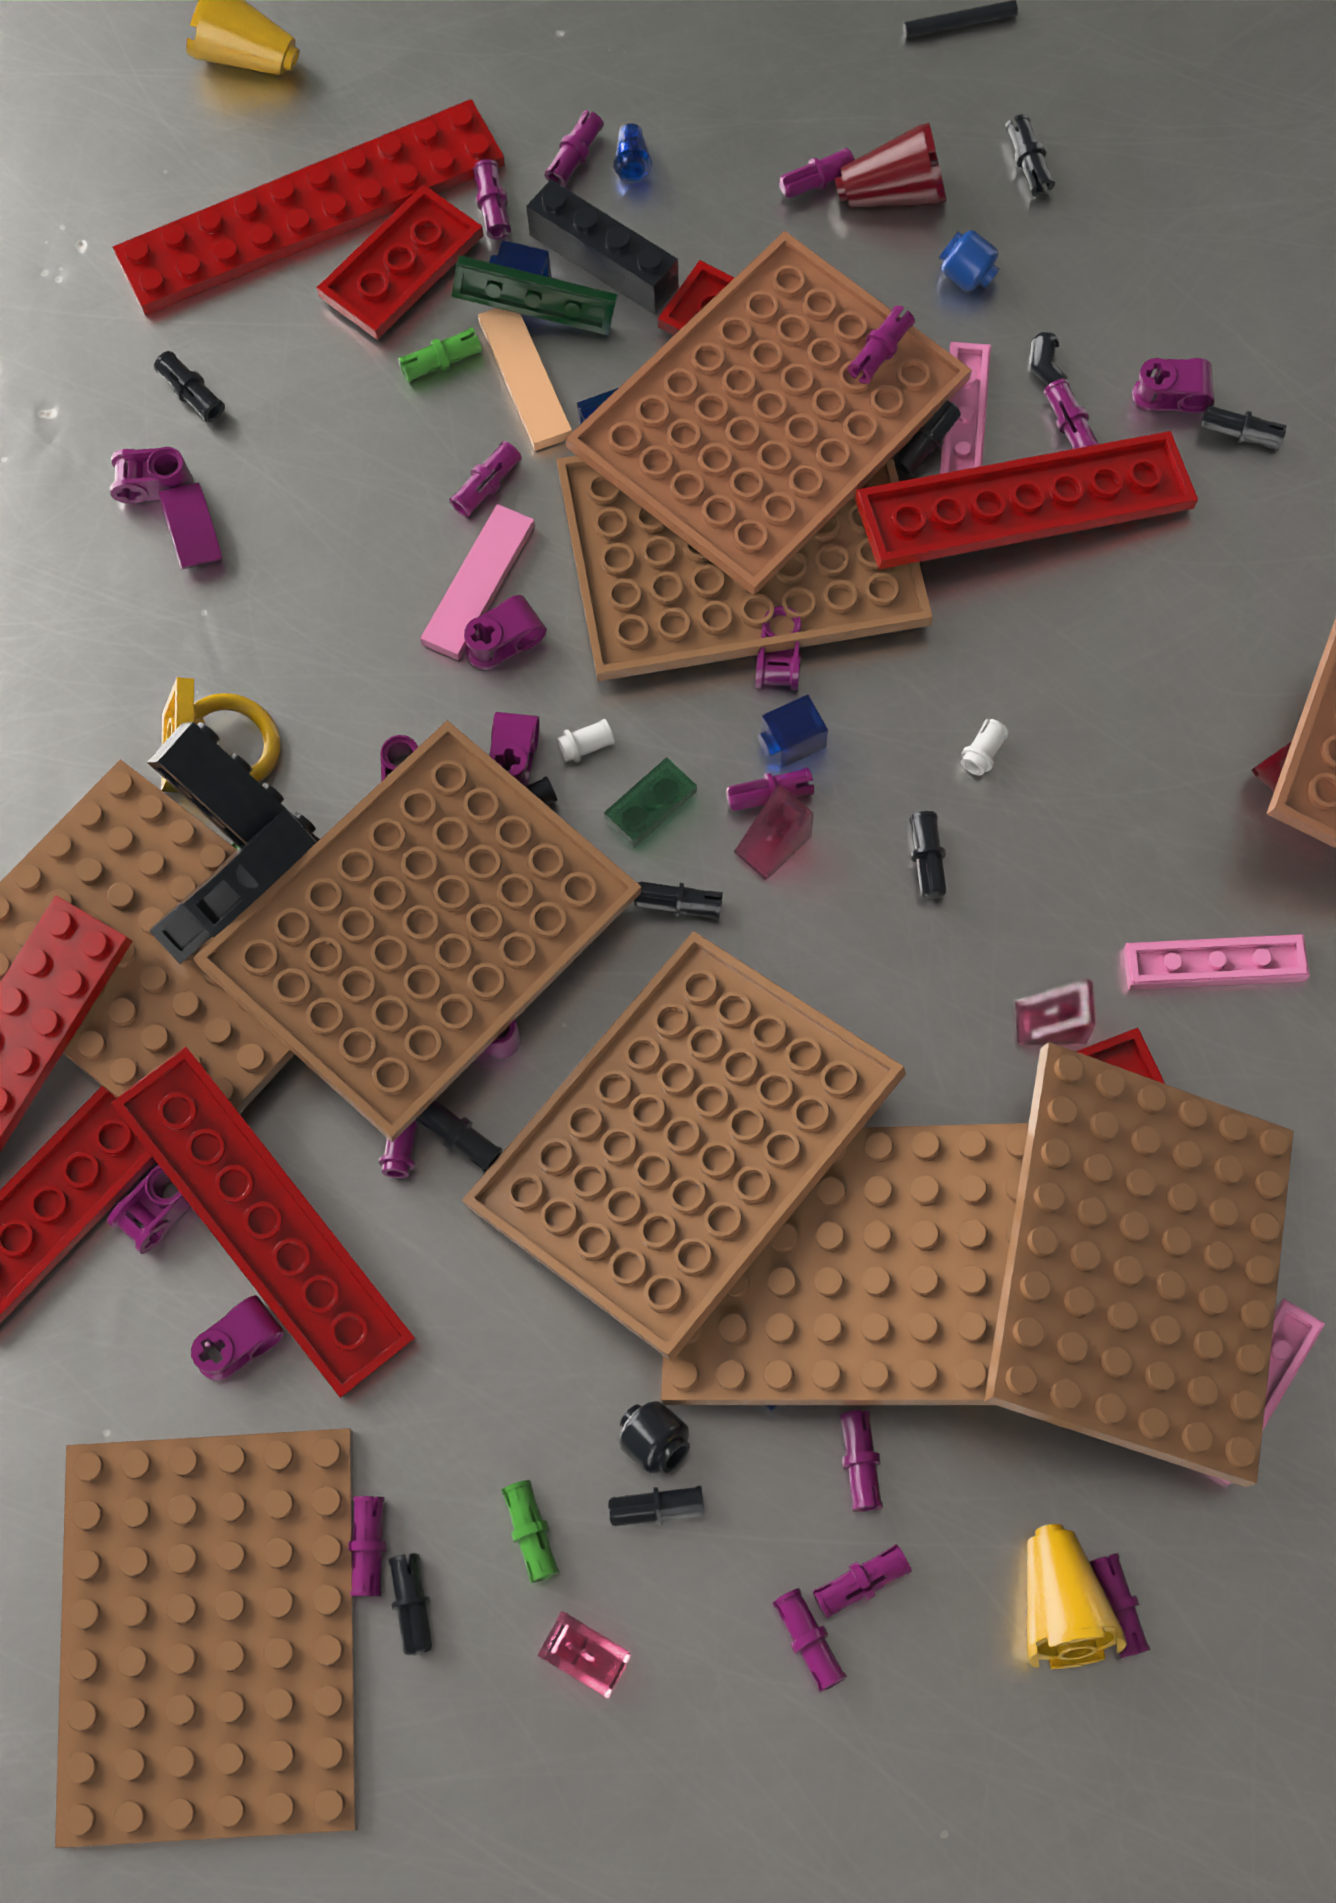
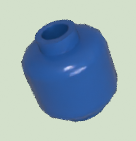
M973 230L967 231L963 235L957 232L939 256V259L943 261L941 272L966 292L973 291L978 285L986 289L1000 270L994 265L998 259L999 252L995 246Z

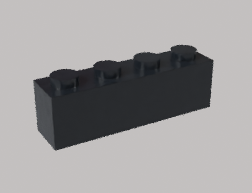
M552 179L527 204L529 235L654 315L679 288L678 258Z
M194 722L181 723L147 763L241 848L285 809L281 804L284 801V797L268 783L261 785L249 774L252 771L251 766L242 757L233 752L230 755L217 744L220 738L210 727L202 722L198 724ZM296 812L293 816L318 842L320 839L313 834L316 830L315 826L302 814Z

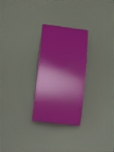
M199 482L158 491L180 569L184 570L222 561V554Z

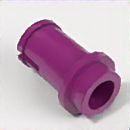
M413 1121L393 1143L387 1138L385 1154L379 1158V1165L382 1166V1174L385 1176L399 1179L409 1177V1172L415 1168L412 1152L415 1133L418 1128L416 1121Z

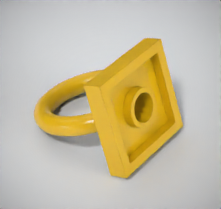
M177 677L162 714V745L181 723L194 722L198 724L202 722L205 724L203 718L210 713L220 710L235 711L251 719L262 734L263 752L260 759L251 767L252 771L249 774L258 782L266 778L276 766L281 748L279 731L270 714L255 701L232 693L212 694L194 703V679ZM163 777L161 778L162 792L179 793Z

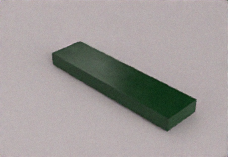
M459 255L451 297L609 335L618 294Z

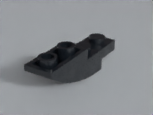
M285 808L218 867V870L150 928V933L181 964L211 937L214 938L257 900L316 843V840Z

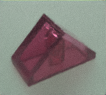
M779 785L734 850V853L766 880L812 837L814 813L784 786Z
M1086 979L1016 1000L1017 1044L1046 1045L1048 1042L1056 1045L1087 1044L1096 1025L1093 982Z
M561 1610L537 1656L545 1663L608 1698L631 1653Z

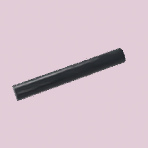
M1010 0L903 22V34L905 38L1017 16L1016 0Z

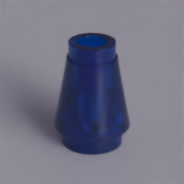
M634 123L625 124L620 128L613 162L615 172L621 180L627 183L643 181L652 168V159L642 129Z

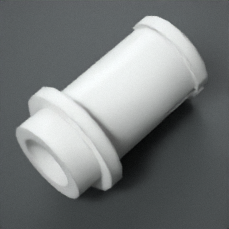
M602 719L598 723L572 733L568 729L563 731V736L557 738V743L566 762L574 760L575 763L581 761V756L605 746H611L615 744V740L606 719Z
M986 719L971 746L965 747L961 752L963 758L961 764L964 769L978 776L992 769L994 766L992 759L1009 735V730L1004 724L995 719L990 721Z

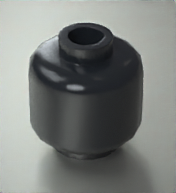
M658 1401L648 1402L643 1406L636 1404L623 1415L620 1421V1426L622 1427L619 1436L620 1448L643 1470L649 1473L661 1471L667 1473L674 1470L685 1459L690 1449L688 1426L664 1404Z

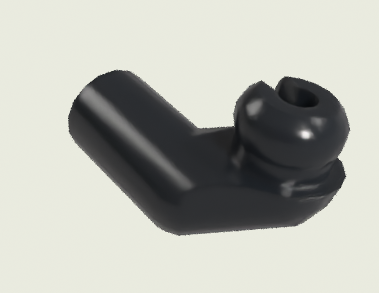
M1041 332L1033 338L1030 344L1028 362L1030 370L1047 386L1059 379H1066L1067 381V375L1053 363L1055 348H1058L1060 343L1058 337L1050 332Z

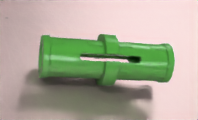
M468 328V330L442 341L436 338L430 341V346L399 357L398 362L406 381L409 383L438 369L446 371L450 369V364L476 353H481L482 346L478 336H474L476 334L474 328Z
M524 1480L504 1487L501 1492L504 1495L514 1527L511 1535L513 1542L519 1543L530 1583H537L556 1576L560 1572L547 1536V1532L550 1531L547 1520H542L531 1481Z

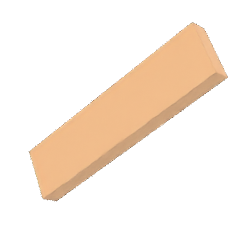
M499 308L478 314L481 329L534 451L565 441L572 433V429L521 314Z

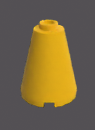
M245 0L198 1L190 26L196 28L195 39L192 40L187 37L186 51L190 57L280 76L286 70L292 71L300 53V49L295 47L296 39Z
M1050 1524L1036 1529V1536L1028 1540L1027 1656L1029 1663L1033 1667L1039 1668V1659L1049 1660L1051 1669L1073 1668L1105 1660L1104 1649L1113 1645L1116 1647L1117 1654L1123 1651L1127 1645L1125 1633L1075 1532L1064 1530V1526L1061 1524Z

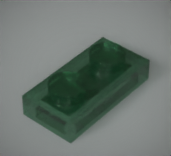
M666 757L604 812V819L635 848L697 792V785Z

